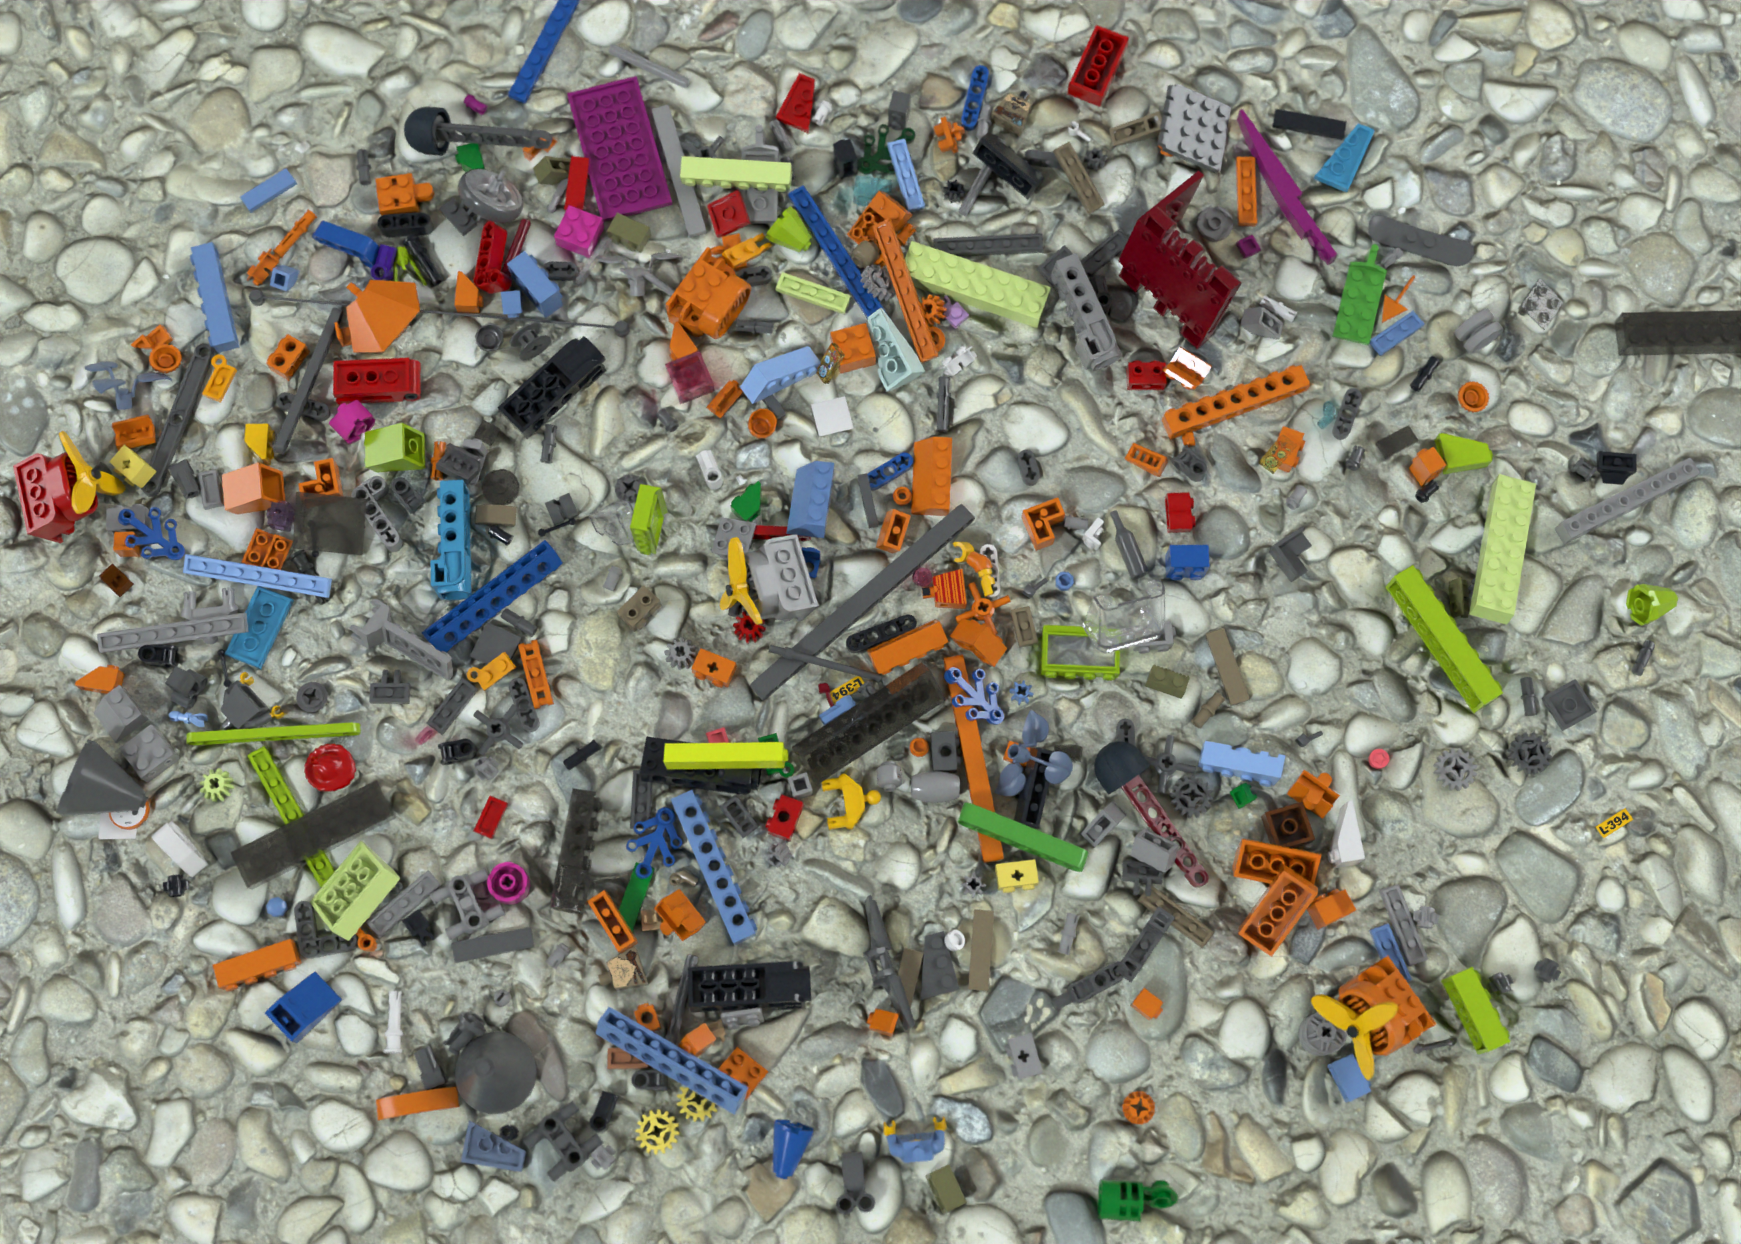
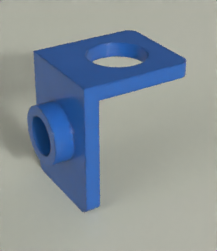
M802 547L801 550L805 563L810 562L814 565V570L809 572L810 578H816L821 553L812 547Z

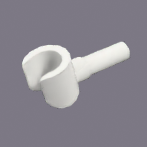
M1072 122V127L1075 129L1068 127V132L1071 136L1078 135L1088 142L1091 141L1090 137L1079 130L1077 122Z

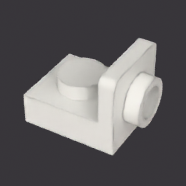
M1099 517L1082 538L1084 544L1090 549L1098 550L1101 542L1096 538L1104 530L1102 528L1104 521Z

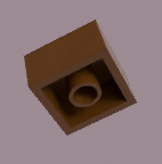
M1303 802L1271 810L1261 816L1270 844L1296 848L1310 844L1315 840Z

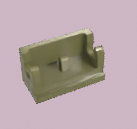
M949 1164L925 1176L942 1214L967 1203Z

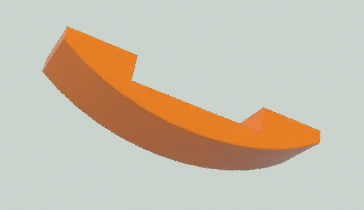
M448 1087L377 1099L378 1120L458 1108L457 1087Z

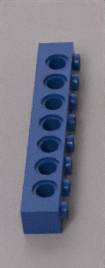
M544 540L421 633L435 649L440 652H448L474 630L479 629L483 623L496 616L499 611L509 606L535 584L541 582L544 577L557 570L563 562L550 544Z

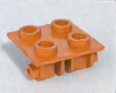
M738 1047L718 1069L748 1087L745 1100L750 1097L753 1090L769 1072Z

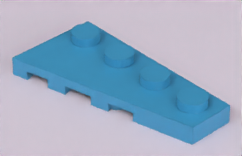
M1358 123L1313 179L1347 193L1375 130Z

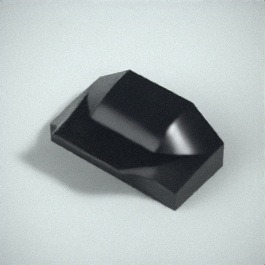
M1598 451L1596 453L1597 471L1600 473L1603 483L1623 485L1629 476L1637 472V454Z

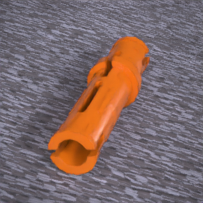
M308 209L299 221H295V226L272 251L280 258H283L298 238L308 231L307 228L317 216Z
M909 223L896 234L900 247H904L906 241L916 232L915 228L911 229L913 226ZM882 252L879 254L878 260L873 263L876 266L880 265L881 268L885 265Z

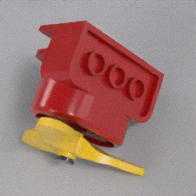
M64 431L59 432V437L66 452L54 458L36 453L13 465L27 534L57 543L63 542L62 534L70 535L75 531L74 524L76 521L96 511L98 507L96 491L116 496L126 490L123 482L117 477L89 466Z

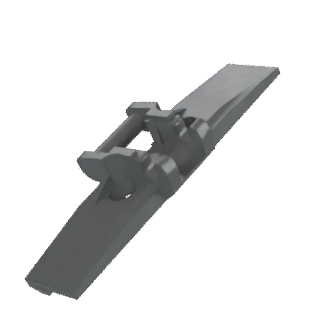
M868 895L864 902L871 937V950L863 952V957L869 965L873 989L879 987L885 989L896 1013L899 1014L904 1030L908 1031L915 1026V1022L901 978L896 975L888 952V950H891V946L877 901L873 900L871 895ZM875 960L880 961L882 967L881 971H878Z

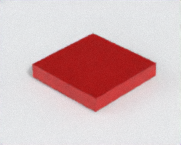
M739 190L707 204L716 236L719 239L751 224Z

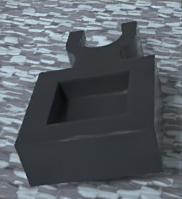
M420 909L402 920L413 937L419 934L423 946L427 945L424 940L425 936H430L432 941L436 939L431 932L427 931L426 928L430 926V923Z

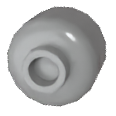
M883 762L877 768V785L886 792L895 791L897 787L902 785L901 767L896 762Z

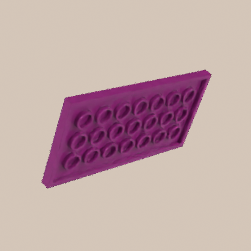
M633 76L567 93L583 155L586 158H590L588 173L603 222L612 221L616 213L627 217L673 205L637 77Z

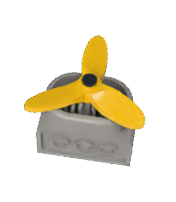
M797 534L769 539L757 551L745 553L738 537L730 539L728 546L730 584L726 585V590L721 597L719 605L721 610L730 609L738 601L744 606L752 620L759 625L762 624L763 619L773 617L784 622L790 621L793 618L803 621L818 607Z

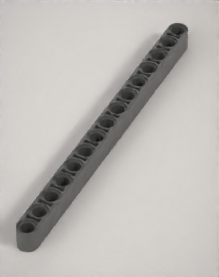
M963 504L957 506L793 646L794 651L815 657L819 655L974 521L975 517ZM782 656L750 684V687L764 701L808 663L793 658L791 660L785 659Z

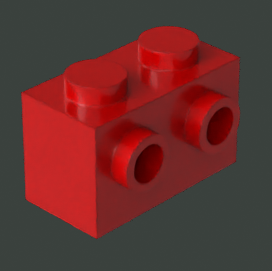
M1139 360L1128 362L1126 368L1127 390H1164L1166 386V373L1163 369L1166 366V362L1157 360L1150 362Z

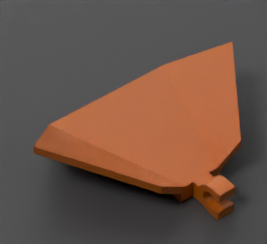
M370 280L364 291L352 282L346 287L357 296V299L346 307L354 353H384L420 312L419 299L414 282Z

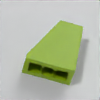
M1439 433L1434 440L1437 452L1446 463V467L1442 470L1443 475L1485 468L1493 460L1492 450L1489 449L1487 443L1445 433Z

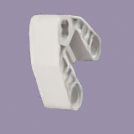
M173 821L165 823L151 835L156 844L190 877L193 878L208 865L198 849Z

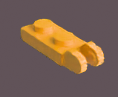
M761 233L753 239L750 238L723 251L722 256L729 266L734 269L760 256L761 253L770 249L772 245L768 242L761 247L757 246V243L765 238L764 233Z

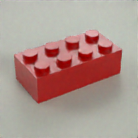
M1096 25L1069 82L1067 94L1100 107L1127 50L1129 37Z

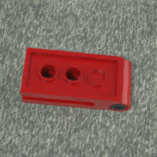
M410 358L333 361V395L336 398L337 405L349 404L354 400H358L361 404L403 402V399L417 401L421 398V363Z

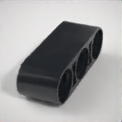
M424 212L387 214L379 217L377 221L382 235L388 238L407 237L412 234L417 236L429 235L434 229L430 216Z

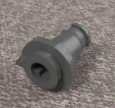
M470 1010L467 1012L462 1011L459 1014L460 1023L451 1032L449 1038L443 1042L444 1045L450 1046L448 1050L455 1055H459L460 1050L467 1046L476 1034L483 1036L486 1032L483 1019Z

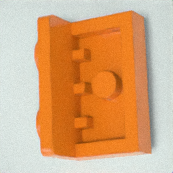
M149 415L112 423L118 451L123 445L131 449L156 443L155 426Z

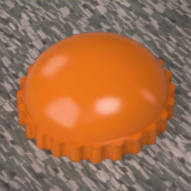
M169 344L158 345V347H155L150 352L149 363L152 369L163 374L175 371L179 368L182 361L179 349Z
M1470 381L1459 388L1457 395L1459 404L1468 412L1482 411L1488 405L1487 403H1489V393H1487L1485 386H1482L1479 382Z

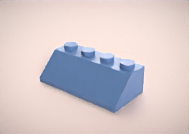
M814 461L797 469L787 534L817 538L825 537L834 478V463Z

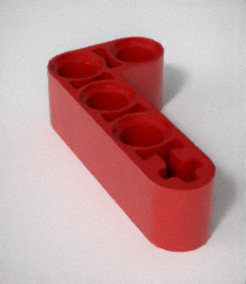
M492 221L487 222L483 227L473 281L475 286L488 294L507 291L512 284L511 277L501 272L507 230Z

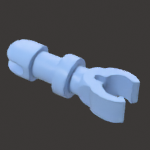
M171 711L169 713L171 721H184L185 724L192 723L198 727H205L204 721H208L207 715L203 713L194 715L190 712L180 713V711Z

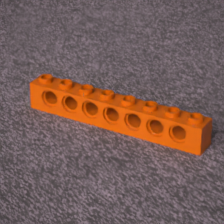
M1292 365L1287 367L1285 371L1279 373L1278 371L1272 372L1263 379L1261 377L1255 378L1249 384L1244 385L1242 383L1236 385L1232 390H1222L1215 396H1205L1198 402H1188L1179 409L1171 408L1165 412L1161 421L1169 439L1172 440L1184 435L1185 431L1194 432L1306 392L1310 382L1302 365L1296 367ZM1282 380L1289 381L1290 385L1284 384ZM1265 386L1272 387L1273 391L1267 390ZM1248 392L1255 393L1256 397H1251ZM1236 398L1239 403H1234L1231 399ZM1218 404L1222 409H1216L1214 405ZM1196 411H1203L1205 415L1201 416ZM1179 417H1186L1188 421L1183 422Z

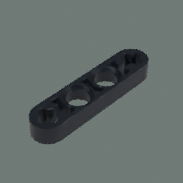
M907 614L852 634L846 640V648L851 653H859L915 629L917 621L914 616ZM905 620L913 622L911 628L903 626L901 627L902 631L899 632V627L896 623L899 622V625L902 626L905 624ZM893 626L896 632L893 635H887L885 628ZM869 633H876L878 639L875 642H870L867 639ZM861 636H864V642L866 643V645H863V642L858 643L857 648H854V646H850L851 640L859 642L862 640Z

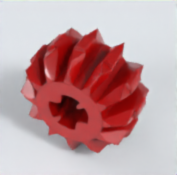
M742 612L743 618L737 616V622L733 623V627L736 628L734 634L739 635L740 641L746 638L747 644H749L750 639H753V642L756 643V636L763 638L761 632L766 631V627L762 626L765 624V620L763 619L762 624L757 625L749 615L747 616L745 612ZM750 624L753 629L749 630L746 625Z

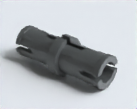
M552 424L545 425L544 440L541 441L543 447L540 462L552 463L553 450L556 447V425L554 427Z

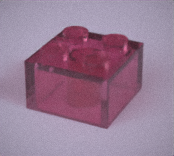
M700 351L665 364L668 377L680 404L715 391L713 381Z

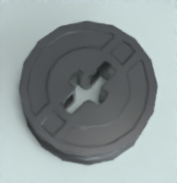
M529 323L516 331L509 342L511 346H523L519 353L521 360H529L538 356L550 345V336L538 337L542 328L541 323Z

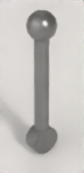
M1449 1039L1447 1042L1423 1047L1415 1046L1413 1048L1414 1053L1419 1054L1424 1050L1444 1046L1453 1047L1455 1045V1041L1453 1039Z

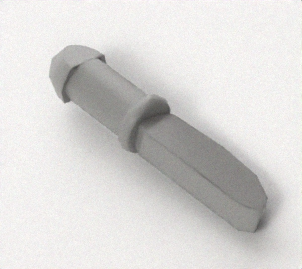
M568 179L562 180L557 186L555 194L547 206L549 213H553L556 210L555 208L567 188Z

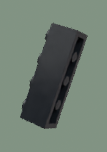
M1035 747L1030 748L1029 752L1031 756L1049 762L1050 755L1054 751ZM1029 759L1024 773L1027 780L1019 795L1014 821L1034 829H1039L1050 782L1045 778L1047 766Z

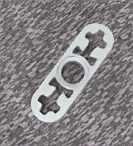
M986 544L980 549V554L983 555L986 550L993 553L991 554L990 561L995 570V575L991 577H994V580H996V584L993 585V589H996V591H994V594L986 597L989 600H993L1000 594L998 558L996 548L993 545Z

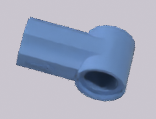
M849 694L838 700L836 705L821 713L819 718L827 730L843 720H849L856 716L860 709Z

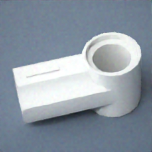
M704 450L696 455L697 461L707 486L713 490L719 489L723 484L721 472L712 451ZM712 476L718 477L714 481L709 480Z

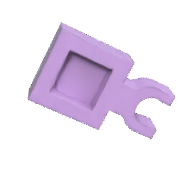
M945 295L944 300L947 304H944L943 307L947 311L943 315L956 329L969 318V314L958 302L952 305L949 297Z

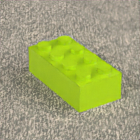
M1470 967L1441 980V983L1479 1055L1509 1043L1510 1034L1507 1028L1502 1026L1499 1020L1500 1014L1492 1006L1490 994L1487 989L1483 988L1480 982V974L1473 967Z

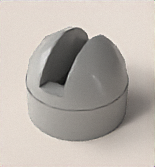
M503 989L498 990L494 995V1001L499 1006H506L511 1000L510 993ZM505 993L506 995L498 1002L497 999Z

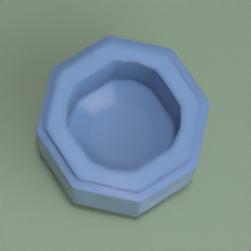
M1060 572L1055 578V586L1060 591H1068L1074 584V577L1069 572Z
M279 897L270 899L266 905L267 913L275 918L284 916L288 909L286 901Z

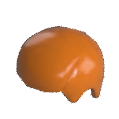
M759 408L749 418V432L758 439H766L775 431L777 419L772 411Z

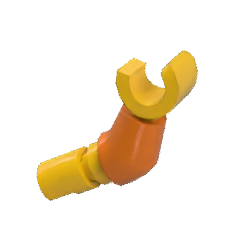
M954 542V547L962 549V556L955 558L954 562H966L971 566L975 573H978L979 578H982L980 582L985 597L992 595L993 590L991 586L996 583L994 577H991L993 566L989 558L975 552L969 542Z

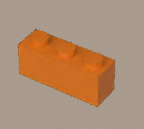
M605 890L587 901L619 953L622 954L638 944L637 939Z

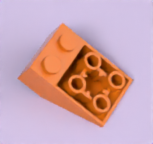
M878 191L847 233V236L858 245L865 240L874 242L879 248L878 252H880L881 249L872 226L890 219L895 233L898 234L913 214L886 192Z

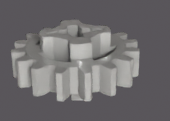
M874 264L865 268L861 274L862 279L860 281L865 283L863 288L868 289L867 293H872L873 298L879 297L880 301L892 299L896 292L889 272H886V268H881L880 265L875 267Z
M1451 748L1449 753L1445 750L1442 752V756L1439 755L1436 758L1439 762L1433 765L1438 768L1433 772L1439 775L1436 781L1442 780V787L1449 785L1450 791L1454 787H1456L1457 791H1460L1462 787L1464 789L1468 788L1469 784L1475 781L1472 777L1478 774L1473 771L1477 768V765H1472L1475 759L1468 758L1469 752L1462 754V749L1455 752L1454 748ZM1447 759H1449V760L1447 761V762H1448V765L1445 766V767H1443L1444 762H1445ZM1467 772L1466 778L1462 781L1463 774Z

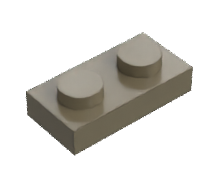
M1030 606L1012 609L1010 613L1019 648L1038 644Z

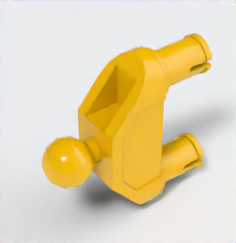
M840 774L838 778L821 779L823 792L836 789L843 791L846 810L844 816L827 818L829 830L843 827L853 829L865 811V802L876 805L881 800V795L877 790H870L866 795H863L862 787L846 774Z

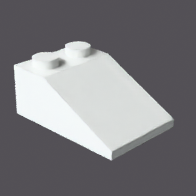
M1353 800L1344 804L1339 811L1329 849L1330 852H1328V860L1330 864H1333V868L1357 865L1365 859Z

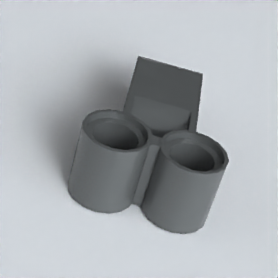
M175 666L165 682L173 690L171 701L188 710L191 709L197 701L198 693L202 692L207 685L208 678L191 669L185 671Z
M862 1151L842 1153L844 1195H841L836 1201L837 1210L841 1214H850L854 1206H857L861 1212L868 1213L873 1210L875 1200L872 1195L865 1193ZM863 1197L871 1199L872 1205L870 1208L863 1209L860 1206V1200ZM842 1199L850 1200L851 1207L849 1210L844 1211L839 1207Z

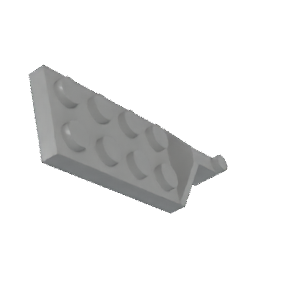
M762 125L756 126V144L742 147V160L779 162V148L765 144L766 140ZM757 188L741 189V195L751 223H774L778 219V191L775 189L761 191Z

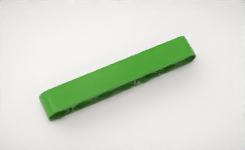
M972 803L963 804L958 823L966 828L1070 870L1083 872L1089 853L1083 848Z

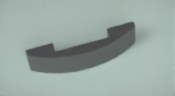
M1159 906L1121 961L1128 968V974L1125 979L1132 983L1175 919L1174 916ZM1118 965L1115 972L1122 976L1124 969Z

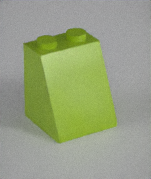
M404 423L365 432V468L376 473L425 469L424 433Z

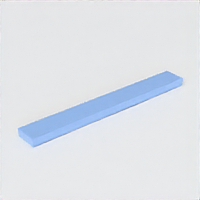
M185 554L183 573L326 598L330 597L332 578Z

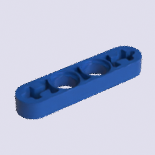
M983 65L976 66L972 73L961 117V126L966 131H972L977 126L989 76L988 68ZM980 72L983 73L981 77V82L978 81V75ZM979 87L982 91L975 94L972 92V89ZM976 103L978 107L976 109H970L968 107V104ZM969 115H972L971 123L967 124Z

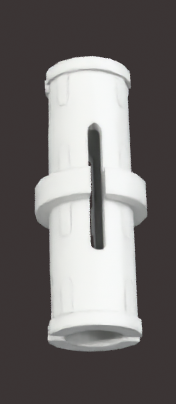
M1266 295L1259 305L1273 312V315H1279L1291 323L1297 312L1284 306L1282 302L1278 303Z

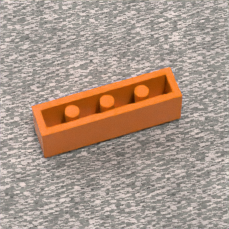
M934 619L866 651L875 671L878 674L882 673L884 675L891 672L893 667L898 665L902 667L909 664V660L915 657L919 659L926 656L927 652L933 649L937 651L944 648V644L948 643L940 621Z
M288 939L213 964L218 988L232 991L237 989L240 984H253L258 981V978L264 976L265 978L274 977L277 975V972L294 970L296 965L302 963L296 941Z

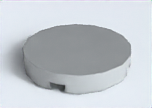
M1219 206L1205 208L1197 218L1196 227L1198 233L1208 241L1218 242L1224 240L1233 229L1231 214Z

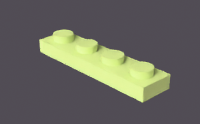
M783 272L776 286L777 292L844 315L851 300V295Z

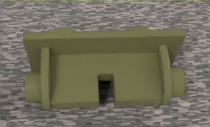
M1462 577L1449 581L1450 615L1453 618L1458 616L1468 618L1470 612L1469 601L1464 600V598L1469 597V584L1466 583V580H1462Z

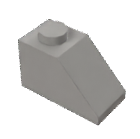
M1262 306L1244 309L1241 326L1251 334L1278 340L1281 337L1283 322Z
M1112 801L1083 830L1081 835L1095 848L1121 822L1126 814Z

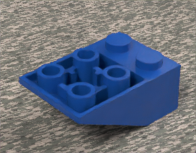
M313 972L280 997L265 1014L291 1042L298 1043L342 999L317 972Z

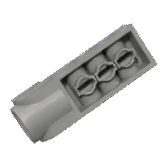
M1077 253L1057 260L1052 270L1051 279L1054 285H1058L1059 297L1062 301H1065L1067 306L1066 312L1069 317H1072L1074 330L1079 334V340L1075 349L1084 369L1092 368L1095 371L1117 362L1122 358L1121 351Z

